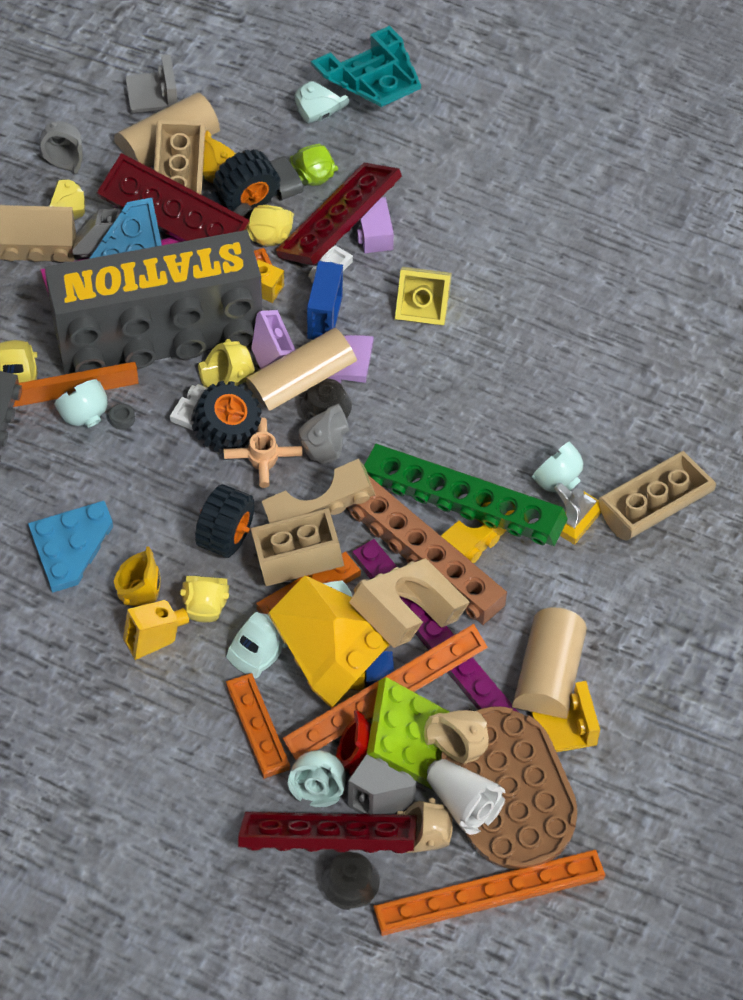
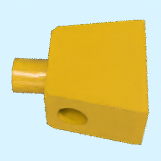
M165 600L127 609L123 640L133 658L137 660L172 644L176 639L177 628L189 623L188 613L184 608L173 611L168 601Z

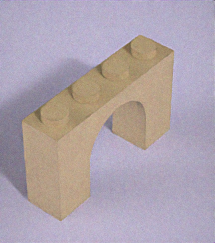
M426 558L417 562L411 561L406 566L396 567L386 574L380 573L373 579L360 581L355 586V594L349 601L393 648L410 642L423 623L399 596L410 599L418 604L441 628L458 621L470 603Z

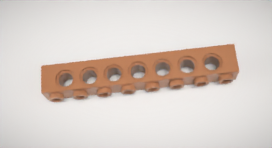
M369 476L376 495L371 496L365 503L346 507L356 521L364 523L375 537H380L384 540L391 551L395 554L399 553L407 560V563L411 561L417 562L426 558L470 602L465 612L471 619L477 620L484 625L505 607L506 590ZM475 592V593H477V595H472V594H469V593Z

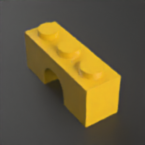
M486 502L481 507L488 506L491 502ZM514 510L508 511L505 515L512 514ZM458 520L441 537L474 564L485 549L496 545L500 536L506 532V529L500 527L496 529L490 528L480 520L478 521L483 526L470 528Z

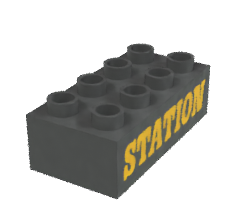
M248 230L45 267L54 332L64 375L130 362H136L137 368H144L151 365L155 360L175 356L183 359H192L200 356L204 351L212 350L217 344L224 343L226 339H230L231 342L239 341L240 344L249 347L253 341L257 313L262 311L261 274Z

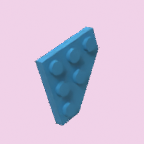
M152 198L127 202L90 258L161 246Z
M105 500L28 523L52 593L80 583L86 567L92 563L101 548L100 544L106 534L109 535L112 530L113 521Z

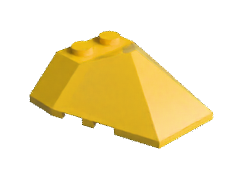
M304 575L268 613V616L283 642L291 650L295 657L294 661L298 667L300 666L306 676L311 690L333 708L373 662L390 647V644L349 603L352 598L351 596Z

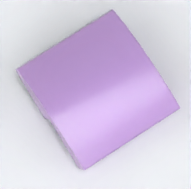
M360 335L344 336L351 346L357 361L320 383L340 386L342 380L366 383L374 337Z

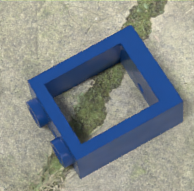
M318 261L307 306V339H315L336 327L343 297V264Z

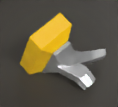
M558 483L554 490L565 504V513L568 518L560 536L575 545L601 514L599 500L582 491V489L576 488L571 492L562 483Z

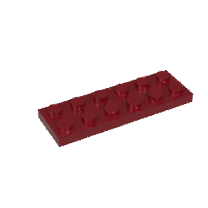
M123 153L119 155L97 191V197L120 209H123L127 202L152 198L158 229L182 242L247 230L250 224V220Z
M364 162L275 250L278 257L309 265L318 263L350 231L351 227L402 177L400 169Z
M245 812L238 835V847L254 851L262 848H275L279 851L305 849L309 852L321 849H333L336 852L363 850L367 853L383 850L402 854L414 851L417 815Z

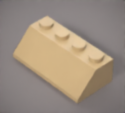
M0 205V260L74 261L75 255H73L72 250L76 239L73 207Z

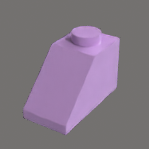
M386 197L380 198L361 218V229H357L358 244L363 245L364 253L393 250L394 233Z
M278 310L259 311L256 316L251 349L260 369L295 350Z

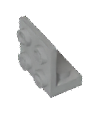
M171 54L161 55L162 65H158V72L126 76L131 113L163 110L177 103V90Z

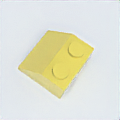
M402 267L395 319L445 325L452 273Z

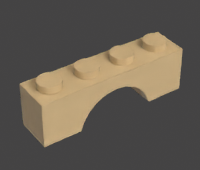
M356 459L334 469V478L330 488L316 499L299 500L285 490L263 500L262 504L269 523L326 508H329L331 515L342 513L348 506L367 502L371 496L376 494L364 465L360 459Z

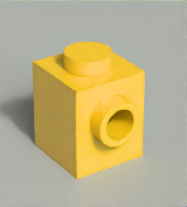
M257 260L261 274L262 299L273 303L284 287V270Z

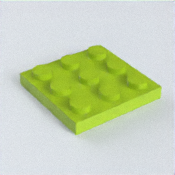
M387 677L379 680L367 755L374 759L380 758L384 760L389 767L398 772L408 773L415 781L432 789L427 781V770L434 761L441 760L442 751L435 744L427 745L425 743L424 727L429 716L438 713L445 714L449 713V711Z

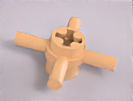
M261 418L257 433L250 438L248 448L224 449V459H249L252 466L259 470V486L262 488L269 487V469L276 464L278 457L302 456V446L278 447L275 437L267 431L266 418Z

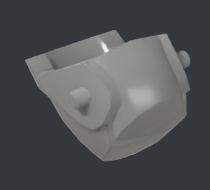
M63 121L47 124L40 135L43 157L49 163L59 168L72 170L74 174H77L81 167L83 155L80 132L74 125Z
M336 404L329 407L326 411L311 418L299 429L300 442L311 460L325 464L332 463L340 457L343 435L349 432V426L340 405Z

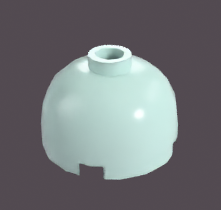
M97 379L74 387L76 391L70 395L66 392L56 400L54 405L64 421L73 426L87 425L88 428L95 426L101 421L100 416L106 411L108 402L105 390Z
M570 441L559 449V453L557 452L548 458L531 476L544 490L556 492L554 487L558 483H562L571 491L581 482L578 476L583 470V460L578 450Z
M313 750L304 753L294 762L287 783L290 792L299 801L303 798L313 801L310 803V806L328 807L336 804L340 796L343 795L346 773L343 764L337 757L325 751Z

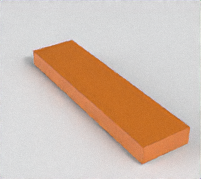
M249 673L226 681L227 690L263 778L289 771V761L253 674Z

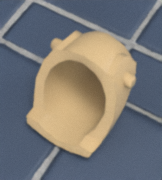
M469 710L453 711L445 714L438 713L429 716L424 727L425 743L427 745L435 744L447 756L463 764L473 762L480 758L488 748L487 722L479 712Z
M430 798L429 802L417 801L406 811L397 812L396 815H417L414 851L406 853L431 851L449 846L453 829L452 816L443 804L436 803L435 798Z

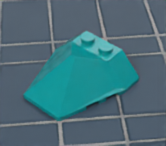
M391 26L370 34L371 49L343 62H340L331 52L311 61V65L323 78L380 107L421 89L414 66L410 62V56L405 50L404 41Z

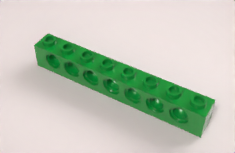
M375 444L364 464L367 474L379 485L390 489L396 495L404 496L405 494L413 497L419 503L427 504L428 502L434 504L444 512H450V510L457 512L467 520H480L486 526L493 529L497 527L506 529L513 536H526L539 545H545L546 543L555 546L568 520L564 508L379 444ZM397 470L396 473L390 475L391 472ZM420 478L419 481L412 483L415 479ZM443 486L442 489L435 491L436 488ZM467 494L464 498L458 499L461 495ZM491 502L488 506L481 507L484 503ZM514 510L512 514L505 515L508 511ZM538 518L535 523H529L532 519Z

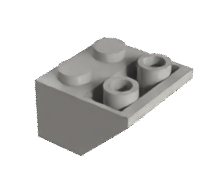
M99 209L77 233L72 250L73 255L79 254L81 257H90L122 209Z
M366 755L349 779L348 807L361 814L396 815L398 811H406L415 803L416 781L408 773L398 772L389 767L384 760L380 758L374 759Z

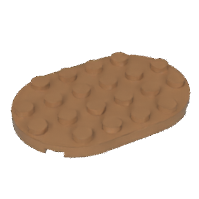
M488 707L477 710L487 722L489 738L487 750L477 760L465 764L455 761L443 751L441 758L491 780L505 789L506 793H502L505 803L500 813L489 826L485 823L479 826L478 829L481 830L479 833L472 835L466 833L470 843L485 859L508 869L534 867L554 860L565 850L573 837L577 822V803L548 733L534 718L513 711V708Z

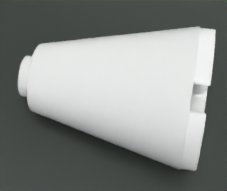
M446 759L434 761L427 770L428 783L461 829L469 835L479 833L481 830L478 827L483 823L489 826L500 813L505 803L502 793L506 792L499 784Z

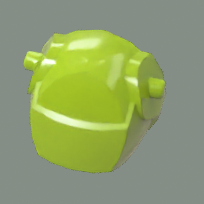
M315 144L304 147L289 158V162L298 173L303 185L320 186L330 178H333L334 172L338 171V166L335 165L325 145Z

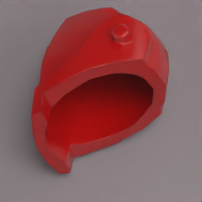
M357 710L354 711V719L349 723L341 736L336 757L343 764L345 772L351 776L367 755L371 724Z

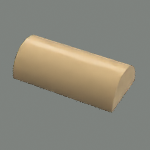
M195 93L117 132L114 136V141L126 156L147 167H151L155 161L157 120L206 122L205 133L207 130L211 136L220 131V126L216 113L209 101L202 94Z
M157 120L154 170L202 194L206 122Z
M333 328L248 376L246 383L249 390L254 393L252 396L257 398L266 409L271 411L357 361V358L343 334L337 328Z
M681 451L599 498L600 510L613 533L620 539L627 541L715 490L716 482L684 451Z
M557 607L545 608L535 614L512 704L513 708L567 719L571 703L570 694H573L587 631L586 624L579 615L570 610Z

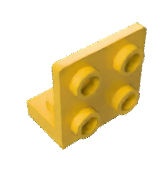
M587 681L575 683L574 693L570 694L571 703L567 719L531 712L532 718L540 723L548 733L556 752L596 746L598 743L600 727Z

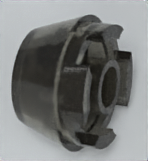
M327 378L306 391L301 400V411L309 421L314 416L326 411L329 407L339 404L347 420L352 410V402L346 390L338 381Z
M357 852L340 854L326 866L322 875V888L325 895L335 906L344 910L368 905L376 896L380 886V877L376 867L365 856Z

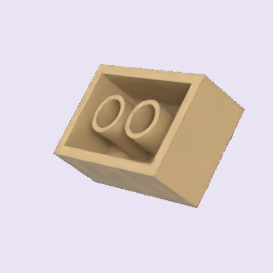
M329 508L251 528L266 586L344 566Z

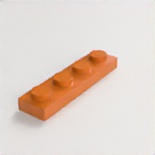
M345 551L342 553L344 566L311 574L308 577L321 583L344 581L347 584L361 576V570ZM303 577L298 578L257 602L256 609L259 613L268 614Z

